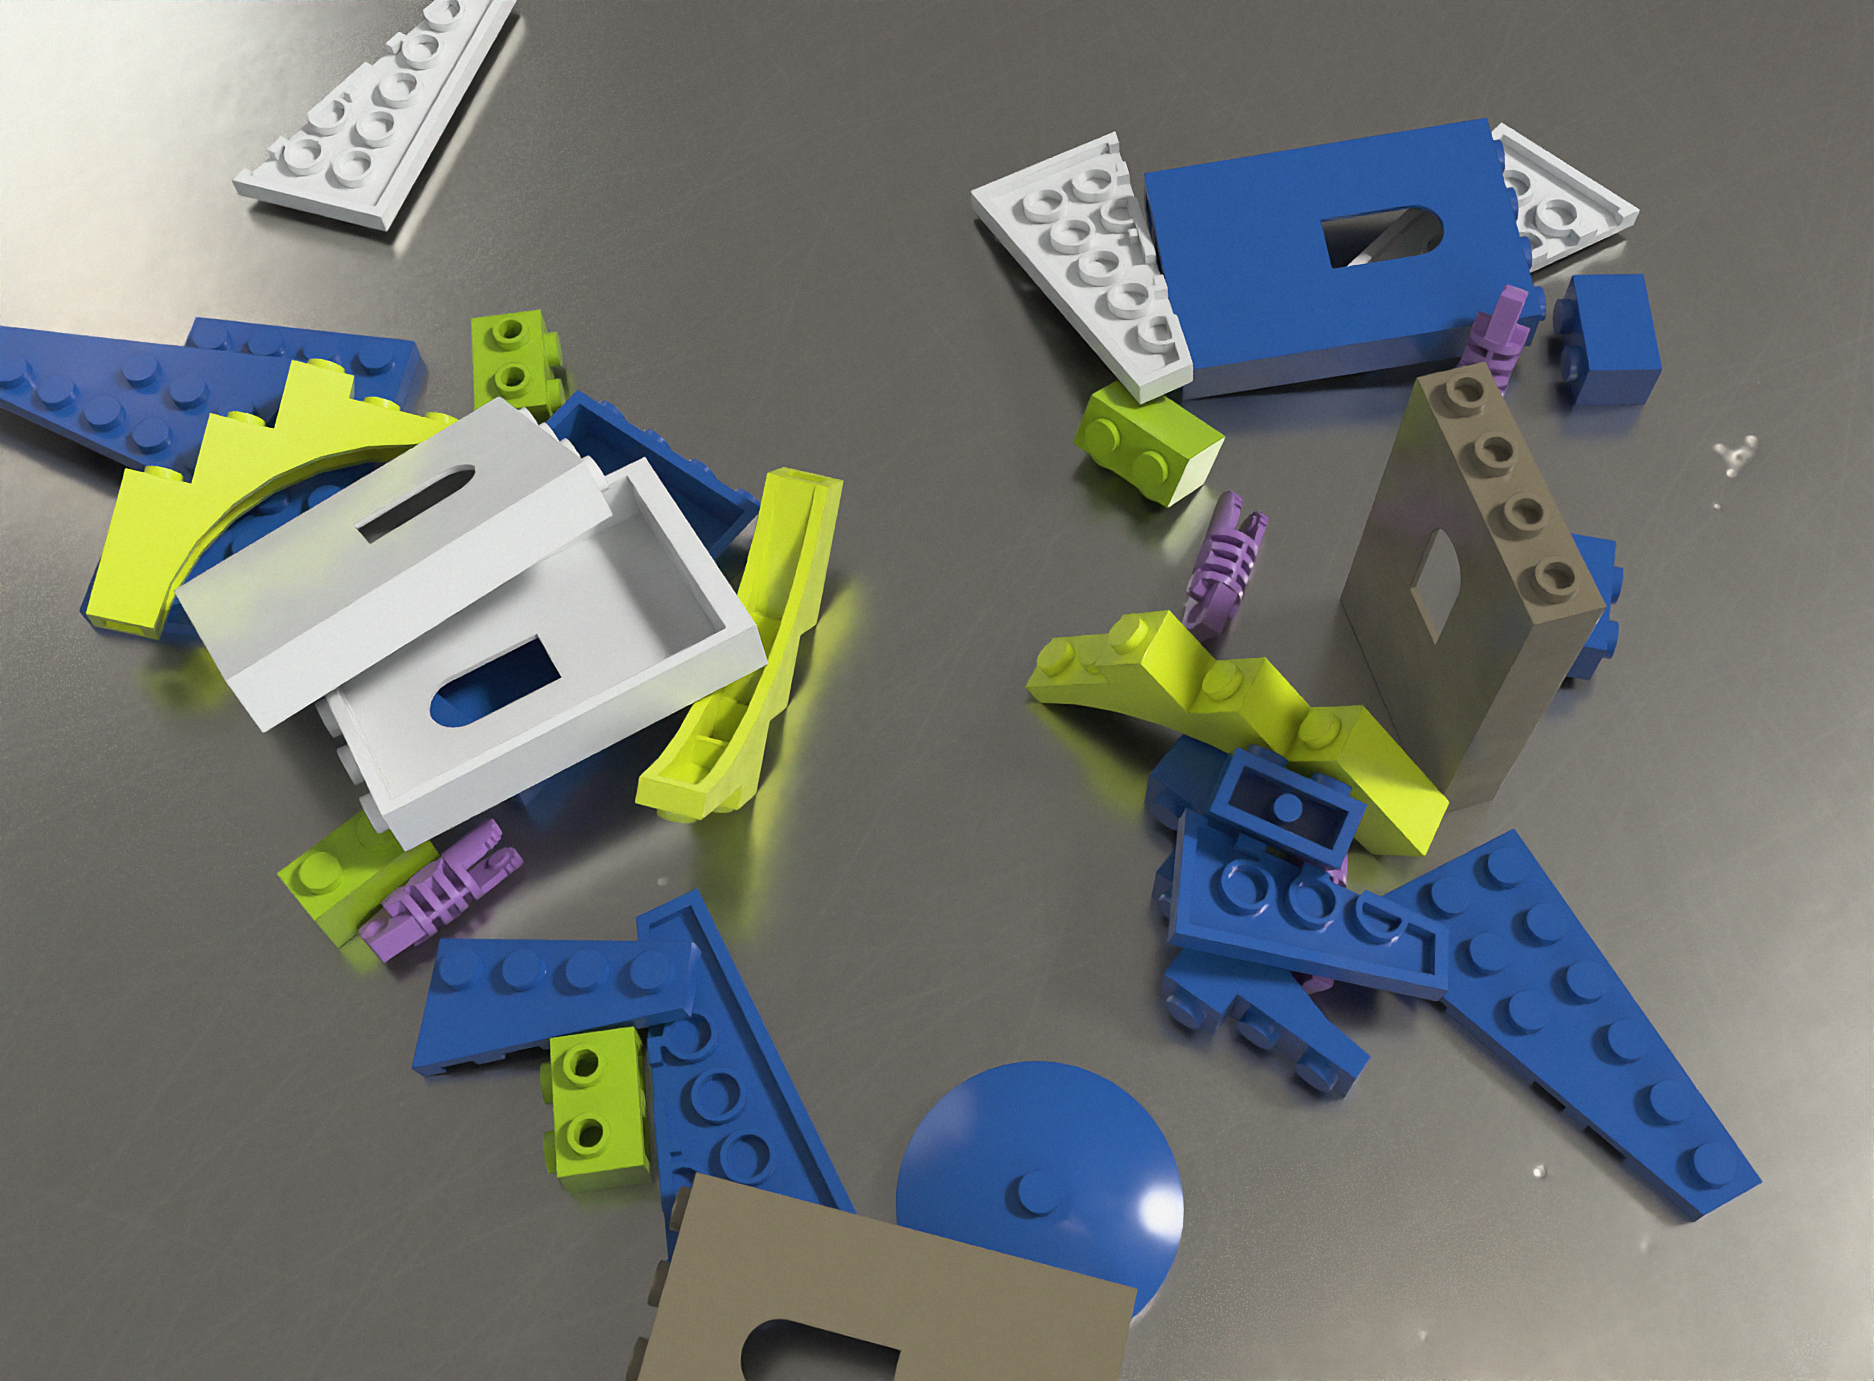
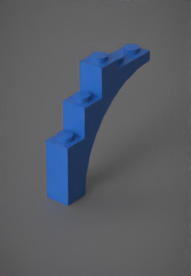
M1182 734L1149 774L1144 802L1149 805L1153 815L1161 823L1173 830H1178V821L1186 808L1202 815L1228 753ZM1211 819L1207 822V826L1234 838H1237L1240 832ZM1176 847L1156 871L1151 897L1157 900L1158 908L1168 919H1170ZM1183 948L1163 974L1158 996L1165 1000V1008L1180 1023L1191 1029H1198L1201 1026L1215 1036L1227 1018L1231 1016L1238 1021V1029L1248 1040L1260 1048L1271 1050L1274 1047L1296 1063L1295 1070L1307 1083L1320 1091L1330 1092L1332 1089L1345 1098L1371 1059L1369 1054L1325 1017L1292 976L1290 970Z

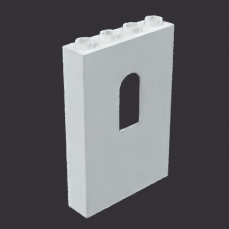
M499 396L173 591L225 681L264 733L611 517L613 514L602 495L603 492L609 489V485L602 471L589 455L581 459L568 439L565 438L559 442L552 429L545 422L538 425L525 407L517 410Z
M645 457L605 476L609 489L603 492L602 495L613 514L611 517L325 694L326 698L315 703L331 736L335 738L343 734L347 742L346 745L337 749V753L355 785L365 781L370 790L368 794L360 797L359 800L378 834L390 829L405 852L768 664L756 623ZM536 638L540 639L561 676L556 681L462 727L451 728L439 725L430 715L431 701L438 690L444 685Z

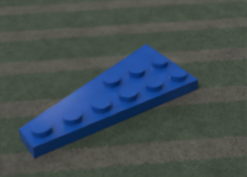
M0 325V407L137 471L144 472L146 466L163 467L183 475V482L192 483L210 413L227 417L228 412L231 411L248 413L264 420L266 423L265 427L274 429L291 361L308 363V360Z
M1515 829L1381 896L1449 927L1448 992L1439 999L1445 1005L1444 1012L1530 1084L1536 1081L1566 1106L1563 1111L1581 1127L1590 1126L1621 1152L1625 1164L1693 1221L1696 1222L1763 1182Z
M698 888L637 916L638 941L693 942L702 951L691 1017L647 1027L648 1059L651 1067L654 1095L652 1103L661 1206L665 1219L668 1260L666 1261L671 1262L679 1232L669 1229L670 1217L676 1196L682 1185L692 1188L696 1172L857 1214Z

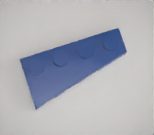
M1185 809L1178 821L1167 944L1438 1001L1448 992L1449 927L1368 890H1365L1361 895L1333 883L1329 879L1331 873L1306 862L1301 868L1265 852L1267 844L1242 833L1237 838L1229 836L1207 826L1209 818L1190 809Z
M440 938L411 1069L425 1077L446 1072V1066L468 1061H474L479 1065L505 1059V1053L535 1046H540L544 1050L550 1049V1038L632 1026L636 1030L689 1018L692 1015L702 951L693 942Z

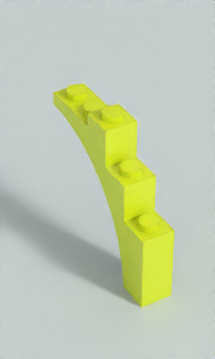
M309 359L308 363L292 360L274 429L265 427L266 423L264 420L248 413L231 411L228 412L227 417L210 413L192 483L183 482V475L163 467L146 466L144 472L125 468L86 615L95 627L159 640L176 597L173 590L184 584L202 554L236 519L274 493L317 474L369 462H390L457 422L458 419L438 412H427L424 417L400 411V406L396 403L378 397H365L363 402L354 400V375L346 374L345 369L340 365L323 359Z
M787 467L767 473L758 520L737 596L756 623L768 664L694 702L677 734L661 756L639 776L635 803L656 808V814L665 820L678 823H692L697 821V819L702 820L710 812L728 813L733 811V809L738 810L756 794L769 722L787 708L800 635L817 624L844 480Z
M1170 610L1123 614L1121 619L1106 634L1052 638L1051 642L1038 655L1037 666L1025 686L1040 703L1077 704L1119 712L1165 726L1210 744L1228 754L1237 747L1247 751L1250 744L1258 745L1285 757L1288 760L1285 768L1311 779L1313 772H1317L1337 779L1352 788L1349 797L1367 804L1354 838L1372 855L1425 857L1449 805L1446 797L1363 705L1310 707L1266 657L1215 660Z

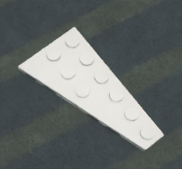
M434 0L423 10L425 19L407 35L398 32L386 43L388 52L374 65L364 62L307 113L309 122L288 140L281 136L267 148L270 157L252 172L245 168L235 176L232 182L238 194L387 232L517 0Z
M1499 124L1491 132L1493 140L1499 139L1503 144L1505 153L1503 177L1506 188L1513 187L1517 194L1519 213L1516 223L1520 236H1527L1531 244L1532 267L1530 273L1634 225L1640 211L1635 206L1505 124ZM1410 208L1348 266L1428 253L1434 250L1442 241V226L1431 213L1421 209Z
M1115 131L970 191L972 210L1140 405L1193 381V362L1178 317L1173 314L1168 299V287L1163 274L1160 275L1156 263V252L1138 198L1134 197L1130 185V174L1126 162L1122 161L1119 152V141Z

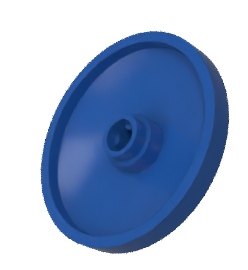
M1024 1061L1005 1064L981 1072L957 1085L929 1110L918 1125L909 1141L898 1175L896 1190V1218L898 1226L1137 1288L1138 1291L1131 1322L1146 1309L1162 1287L1174 1262L1183 1226L1184 1205L1179 1170L1172 1150L1154 1119L1140 1103L1113 1082L1091 1071L1063 1063Z

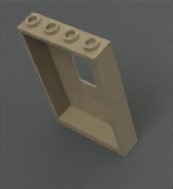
M1486 362L1416 378L1340 598L1404 750L1449 801L1445 812L1491 801L1495 798L1607 607ZM1441 529L1451 540L1457 554L1461 585L1456 601L1438 637L1416 585L1436 536Z
M696 1172L692 1188L682 1185L673 1205L669 1229L679 1232L671 1262L663 1260L659 1262L650 1286L648 1306L658 1308L649 1339L641 1336L638 1337L626 1372V1381H746L741 1367V1353L746 1339L762 1323L774 1319H786L901 1350L893 1381H1118L1138 1289Z

